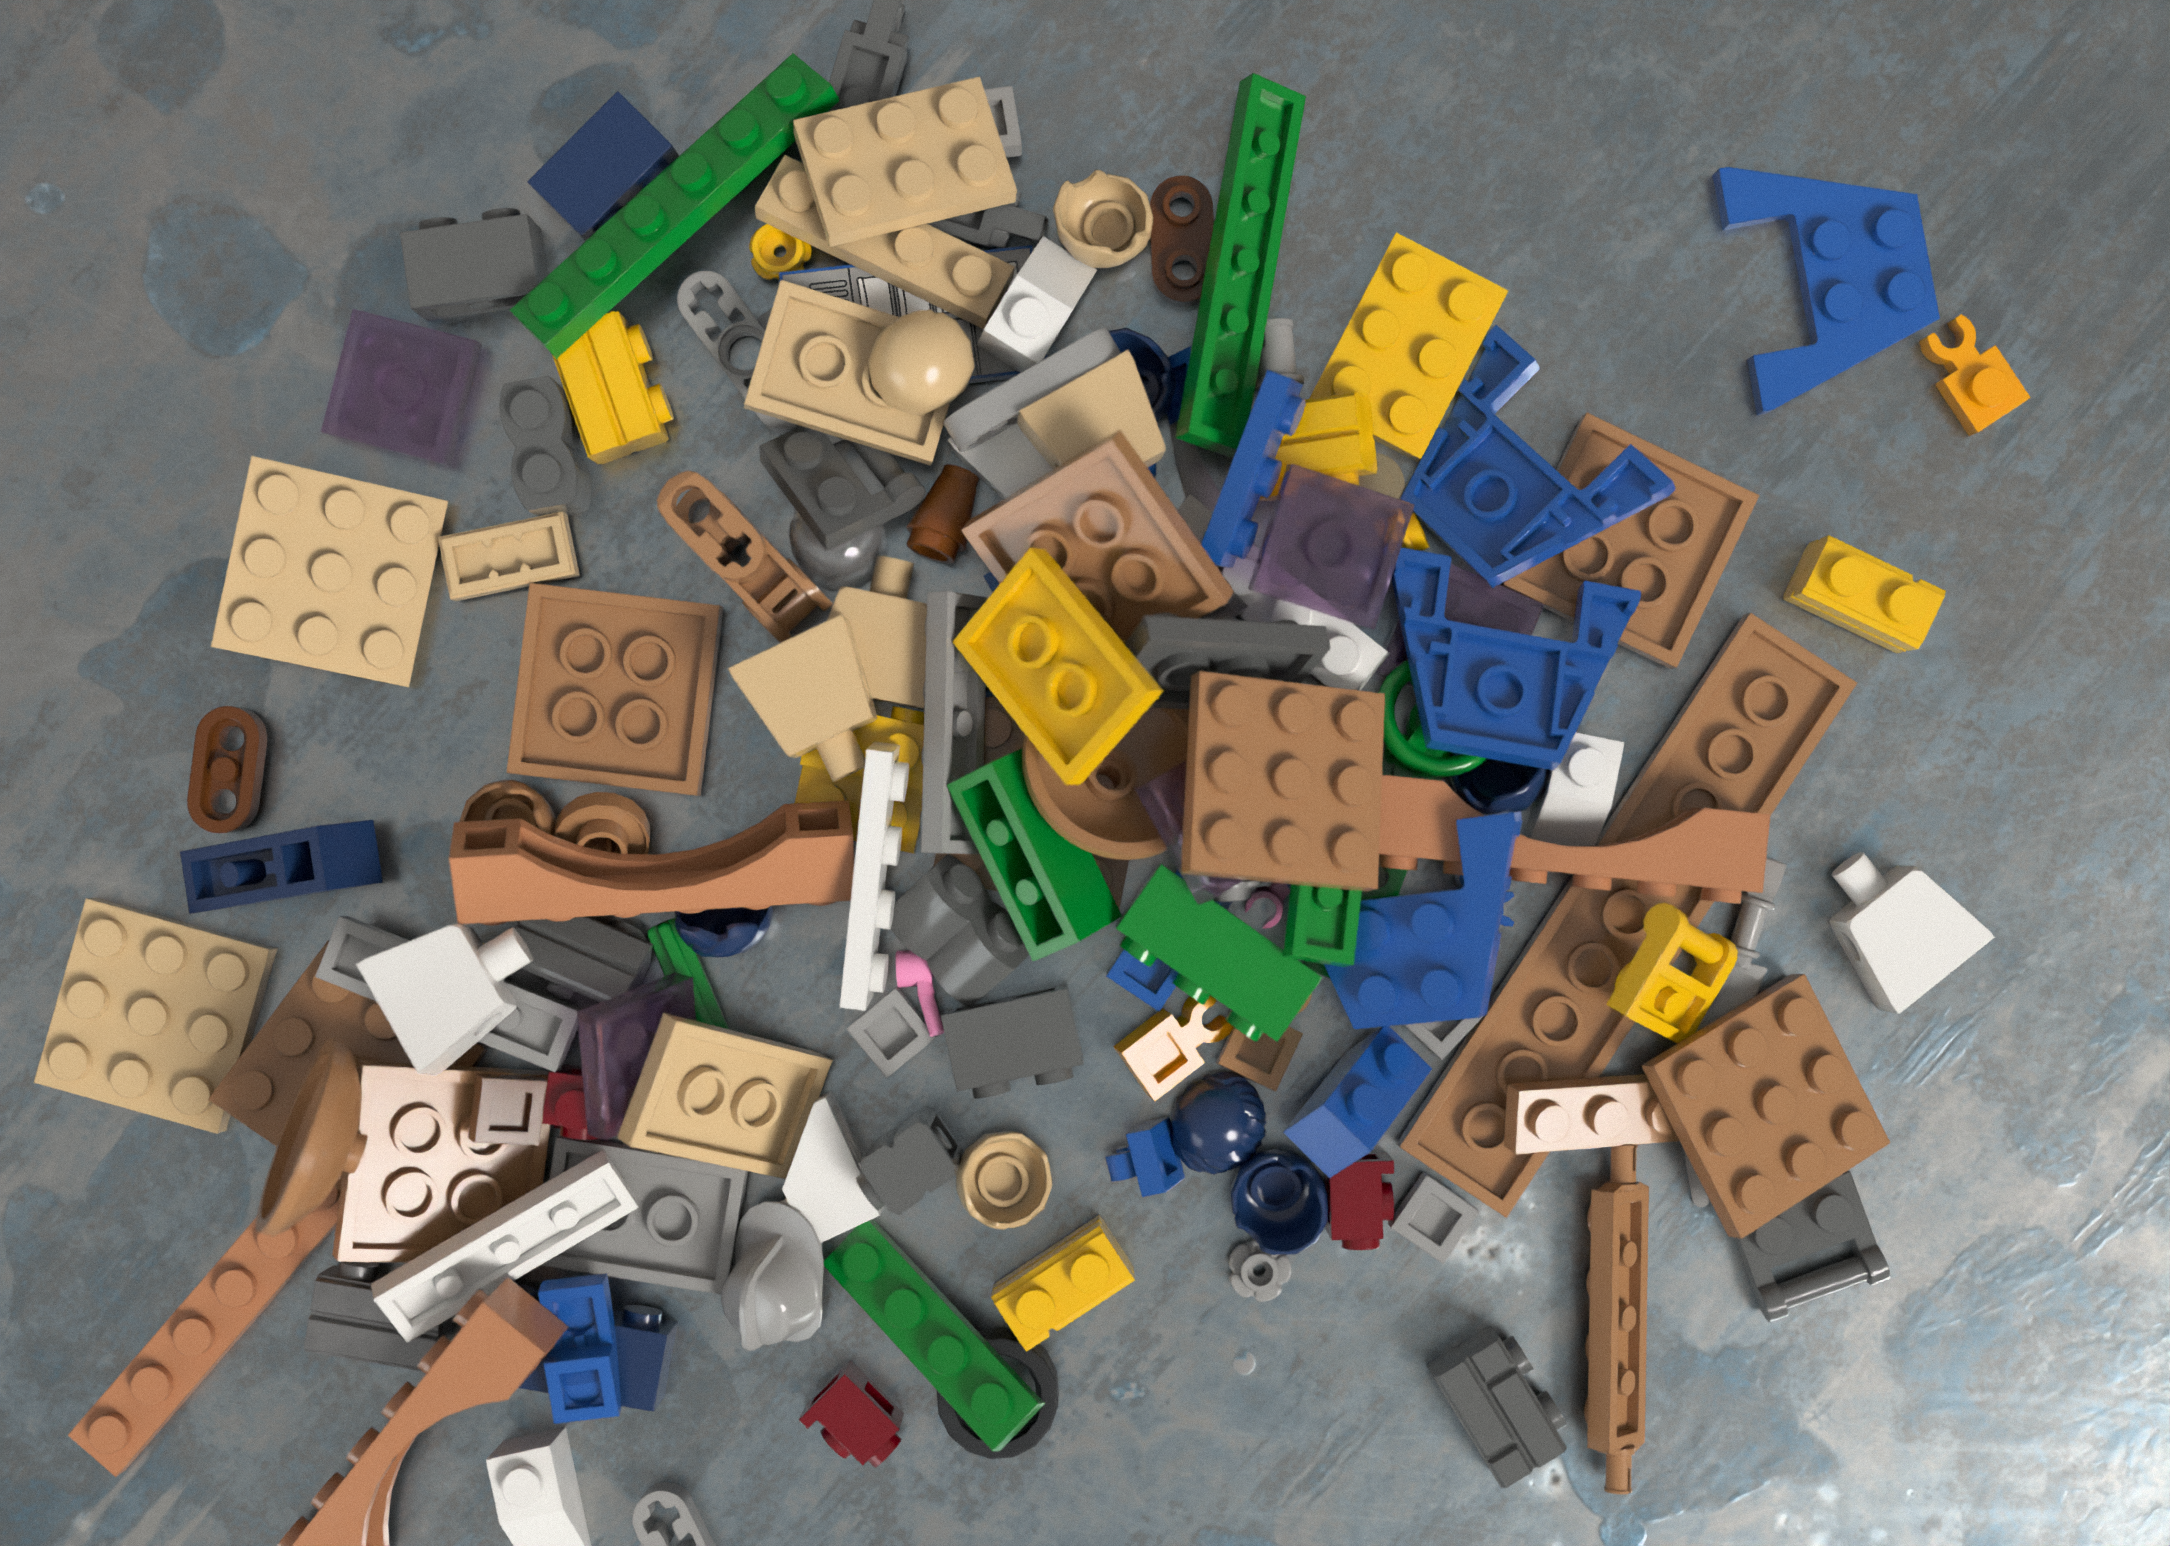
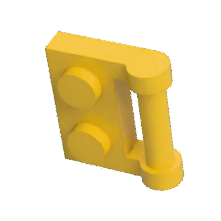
M1660 903L1651 907L1646 913L1644 930L1647 936L1632 961L1624 966L1618 974L1615 990L1606 1005L1660 1035L1679 1043L1696 1032L1735 966L1738 954L1735 944L1729 939L1716 933L1706 934L1688 923L1686 915L1681 910L1671 904ZM1678 948L1694 956L1697 966L1691 976L1669 965Z

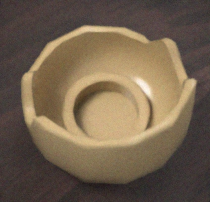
M1097 169L1080 182L1073 184L1067 180L1060 187L1053 206L1060 243L1076 260L1092 268H1111L1124 264L1142 252L1151 237L1154 217L1148 196L1127 177L1106 174Z
M919 310L898 317L878 335L868 359L872 386L888 406L911 415H924L954 401L959 394L966 390L975 368L971 340L955 319L943 312L935 313L932 310Z
M1014 1131L982 1135L965 1149L956 1173V1191L965 1210L970 1216L984 1225L1000 1230L1016 1228L1030 1222L1045 1208L1053 1186L1050 1165L1045 1151L1029 1137Z

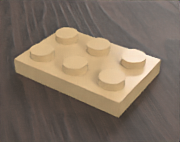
M980 77L793 120L794 136L829 247L1016 202L1017 188Z
M780 280L745 399V409L931 465L949 404L924 415H911L888 406L872 386L868 359L873 345L882 330L895 321L898 316Z
M664 1013L617 1138L630 1147L786 1179L813 1103L820 1096L833 1060L816 1051Z

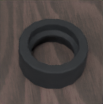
M983 1329L979 1333L999 1355L1016 1359L1029 1370L1035 1382L1036 1394L1045 1404L1001 1451L994 1452L937 1391L938 1415L949 1436L967 1452L988 1459L1015 1457L1035 1447L1052 1426L1059 1401L1057 1370L1047 1350L1040 1344L1026 1352L1011 1329Z

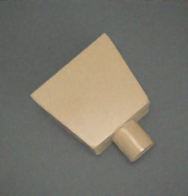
M1128 350L1019 411L1017 420L1019 428L1052 469H1055L1119 429L1147 468L1161 460L1166 451L1135 362Z
M877 556L870 591L841 586L827 621L841 614L849 619L872 699L924 710L923 686L926 666L925 619L927 617V604L907 599L914 563L886 556Z
M841 614L728 668L734 681L789 757L797 758L817 749L833 782L865 768V757L853 731L877 720V714L854 631L849 619Z

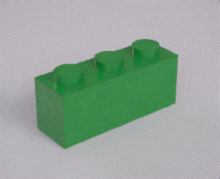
M1023 748L946 786L1034 962L1082 941L1121 918L1122 914L1092 853L1075 846L1063 838L1046 822L1036 808L1024 779L1022 767Z
M1161 863L1157 865L1115 925L1116 929L1125 935L1119 944L1121 948L1150 968L1158 958L1176 970L1178 974L1172 981L1175 986L1202 1005L1205 1004L1210 995L1231 1009L1225 1021L1255 1042L1260 1039L1263 1033L1278 1042L1322 979L1320 975L1297 959L1283 957V949Z

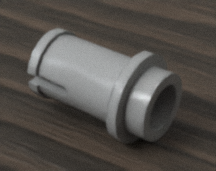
M1287 318L1267 319L1258 368L1259 379H1256L1255 385L1256 391L1260 390L1267 370L1289 377L1302 385L1304 384V376L1297 374L1293 320Z

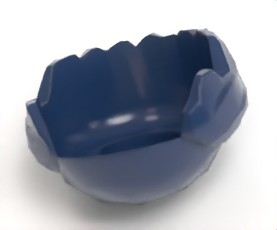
M772 905L760 910L738 907L706 909L694 914L674 911L676 918L675 927L686 945L701 957H730L747 952L763 940L770 927L774 911Z
M1223 1071L1205 1075L1200 1081L1188 1086L1176 1100L1172 1112L1173 1131L1171 1134L1176 1154L1189 1169L1213 1175L1225 1173L1227 1170L1238 1168V1166H1241L1256 1154L1257 1148L1262 1145V1139L1266 1136L1264 1126L1267 1123L1265 1120L1264 1103L1260 1099L1256 1088L1243 1076Z

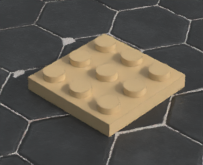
M251 456L211 647L409 687L439 547L438 537H441L448 501Z
M86 898L34 1083L219 1134L226 1131L230 1114L209 1101L208 1098L252 1041L278 948L100 898Z

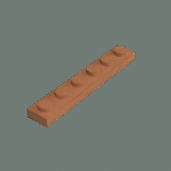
M333 1187L319 1207L289 1230L275 1236L258 1233L256 1231V1217L68 1436L112 1475L117 1477L123 1473L336 1228L341 1191Z

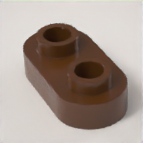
M1180 175L1170 177L1160 183L1150 200V207L1154 217L1150 237L1151 273L1154 289L1165 302L1178 307H1188L1200 302L1214 226L1212 197L1206 186L1193 177ZM1176 198H1186L1192 203L1194 209L1189 215L1180 217L1170 210L1169 205ZM1178 261H1189L1194 265L1196 274L1188 280L1178 279L1172 272L1173 265Z
M233 706L215 708L201 719L196 729L187 807L193 821L200 828L211 833L238 832L246 828L254 820L259 809L268 738L262 720L248 709ZM238 727L244 734V743L238 750H233L228 744V735L232 729ZM226 790H230L236 798L235 808L230 813L224 812L220 806V797Z

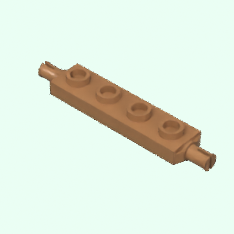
M1638 1145L1611 1147L1610 1180L1600 1188L1591 1190V1205L1587 1216L1588 1228L1591 1232L1590 1269L1586 1279V1288L1590 1296L1589 1333L1585 1343V1352L1589 1360L1588 1397L1584 1407V1417L1588 1424L1587 1448L1606 1454L1604 1491L1620 1495L1632 1493V1455L1645 1443L1649 1187L1636 1181Z

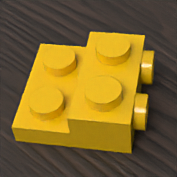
M893 706L890 718L877 715V720L853 731V734L865 758L866 749L873 742L900 745L898 762L909 763V775L904 802L894 801L891 826L902 827L900 851L915 854L921 830L920 815L923 791L921 755L924 746V712ZM817 749L802 755L800 765L803 766L795 803L849 800L853 841L857 842L864 768L833 782Z

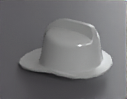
M762 1202L751 1207L740 1220L736 1235L735 1265L722 1288L721 1303L724 1314L731 1325L741 1334V1345L743 1349L748 1351L756 1350L764 1344L771 1345L784 1340L799 1342L809 1339L821 1326L824 1271L822 1245L813 1225L800 1211L783 1202Z

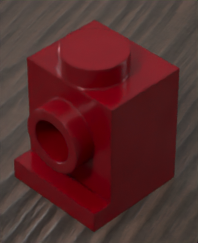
M564 1064L560 1071H550L542 1124L554 1125V1128L560 1129V1136L572 1139L597 1140L599 1139V1134L618 1136L628 1072Z
M1369 1152L1331 1178L1324 1173V1184L1328 1193V1222L1325 1228L1331 1240L1342 1241V1248L1373 1250L1380 1248V1239H1383V1221H1393L1394 1197L1392 1183L1382 1182V1174H1394V1160L1387 1152Z
M850 1360L806 1404L799 1421L808 1429L817 1420L823 1426L820 1430L823 1439L838 1455L845 1459L852 1455L862 1466L869 1461L876 1468L900 1444L902 1439L896 1432L900 1429L904 1413Z

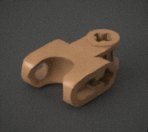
M685 471L666 482L657 498L658 510L665 521L743 600V605L780 643L792 638L789 632L814 608L819 606L825 612L833 605L830 599L790 558L786 559L750 519L706 478L697 472ZM686 490H690L682 497V499L676 506L677 499L680 496V494ZM704 502H710V510L705 519L693 523L692 517L697 506ZM740 544L746 548L747 554L752 558L744 567L740 565L739 558L733 553L735 547Z

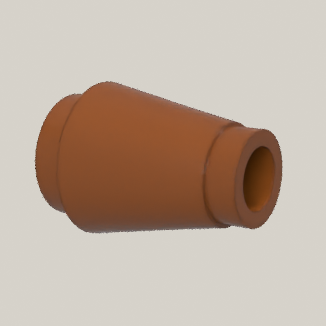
M944 465L941 474L937 477L906 526L907 531L910 533L906 543L909 549L925 558L944 564H953L957 553L966 550L967 538L961 530L972 517L976 487L979 482V477L976 474L960 466Z

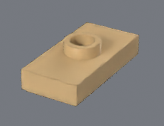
M563 511L438 537L450 600L453 601L528 587L530 583L542 584L580 576L568 516Z

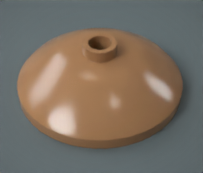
M1148 708L1081 785H1066L1025 734L1022 749L1024 779L1032 801L1046 822L1075 846L1087 852L1112 859L1132 860L1147 858L1160 854L1183 840L1189 725L1188 709ZM1096 775L1107 776L1112 781L1114 789H1106L1100 785Z
M332 1038L325 1042L299 1089L279 1138L263 1187L256 1219V1231L258 1233L275 1236L289 1230L323 1203L343 1171L354 1174L361 1162L368 1139L366 1135L357 1133L361 1116L362 1091L354 1058L344 1042Z

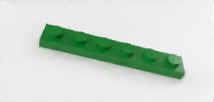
M792 53L513 306L510 312L557 359L796 141L793 132V120L826 113L836 105L840 99L832 85Z
M1255 73L1250 74L1239 83L1175 436L1177 439L1229 458L1235 456L1251 413L1306 100L1305 95Z

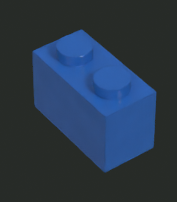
M1390 1026L1380 1027L1343 1055L1283 1133L1331 1178L1372 1151L1432 1068Z

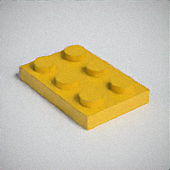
M1396 232L1310 398L1354 391L1369 397L1374 429L1373 439L1418 463L1509 290Z
M1030 547L952 641L1066 785H1081L1163 692L1046 549Z

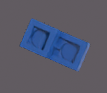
M607 1273L542 1281L538 1290L540 1304L569 1326L548 1352L544 1361L554 1424L619 1416L621 1412L619 1364Z

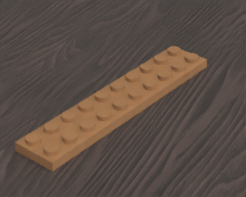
M1744 614L1601 831L1595 846L1639 836L1663 826L1689 808H1710L1769 814L1771 816L1857 685V682L1754 614ZM1571 877L1490 1000L1487 1015L1483 1016L1471 1029L1396 1144L1507 1218L1550 1153L1515 1154L1504 1147L1507 1084L1599 1078L1636 1022L1609 1007L1606 1003L1615 990L1618 974L1624 966L1632 961L1647 936L1644 930L1646 913L1657 904H1671L1686 915L1688 923L1697 928L1714 903V901L1701 900L1702 887L1677 884L1676 897L1636 893L1637 880L1612 878L1610 891L1572 887ZM1678 948L1669 965L1672 966L1682 952L1681 948Z

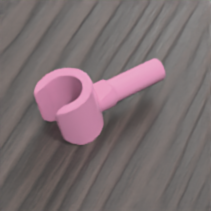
M1274 882L1270 887L1262 886L1254 889L1251 892V898L1246 901L1245 913L1257 899L1268 898L1274 902L1277 910L1268 917L1262 928L1267 929L1275 926L1282 917L1283 900L1290 893L1287 884Z
M910 950L897 951L896 978L898 988L917 987L918 999L929 1036L935 1037L943 1034V1024L934 996V975L927 961Z

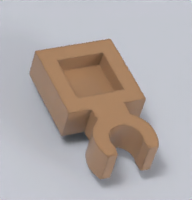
M1312 993L1298 1013L1302 1012L1308 1006L1311 1000ZM1288 1026L1278 1042L1265 1033L1255 1042L1233 1027L1216 1064L1276 1092L1303 1033Z

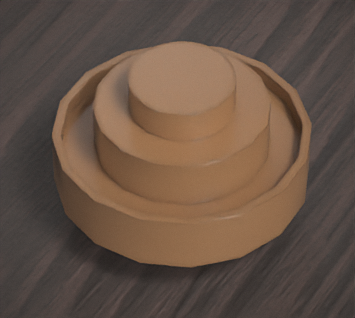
M593 792L578 796L563 807L556 819L555 837L582 847L618 854H648L650 824L645 812L631 799L616 793Z

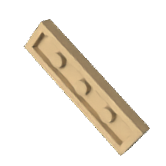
M786 155L782 158L755 205L756 219L982 329L989 322L1013 279L1015 266L928 224L829 247L804 165Z

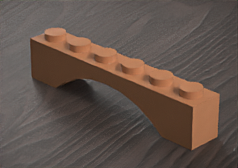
M1382 775L1379 867L1417 871L1418 858L1444 860L1443 873L1463 875L1456 820L1484 815L1467 805L1444 781ZM1689 808L1656 829L1628 840L1598 846H1562L1533 840L1520 834L1515 839L1509 876H1512V881L1546 884L1548 871L1573 874L1572 887L1610 891L1612 878L1637 880L1636 893L1676 897L1677 884L1702 887L1701 900L1741 904L1742 891L1763 893L1770 815L1710 808Z
M849 800L784 804L760 823L729 839L694 850L658 855L618 854L582 847L552 836L523 819L454 822L449 862L457 922L460 924L480 923L496 926L508 921L547 919L562 922L575 917L613 915L628 918L641 913L679 911L681 913L694 914L706 909L744 907L751 910H760L771 905L809 903L816 906H825L838 901H851L854 850Z
M509 1277L490 1295L479 1289L453 1320L462 1327L455 1338L450 1341L443 1335L417 1365L426 1374L419 1384L415 1387L407 1381L384 1407L381 1413L390 1421L383 1430L379 1432L374 1427H371L348 1453L345 1459L352 1463L354 1467L347 1476L344 1477L337 1471L313 1498L310 1504L319 1511L311 1522L302 1516L284 1535L277 1546H390L388 1519L392 1488L402 1460L417 1435L451 1414L480 1404L508 1400L532 1374L569 1326Z

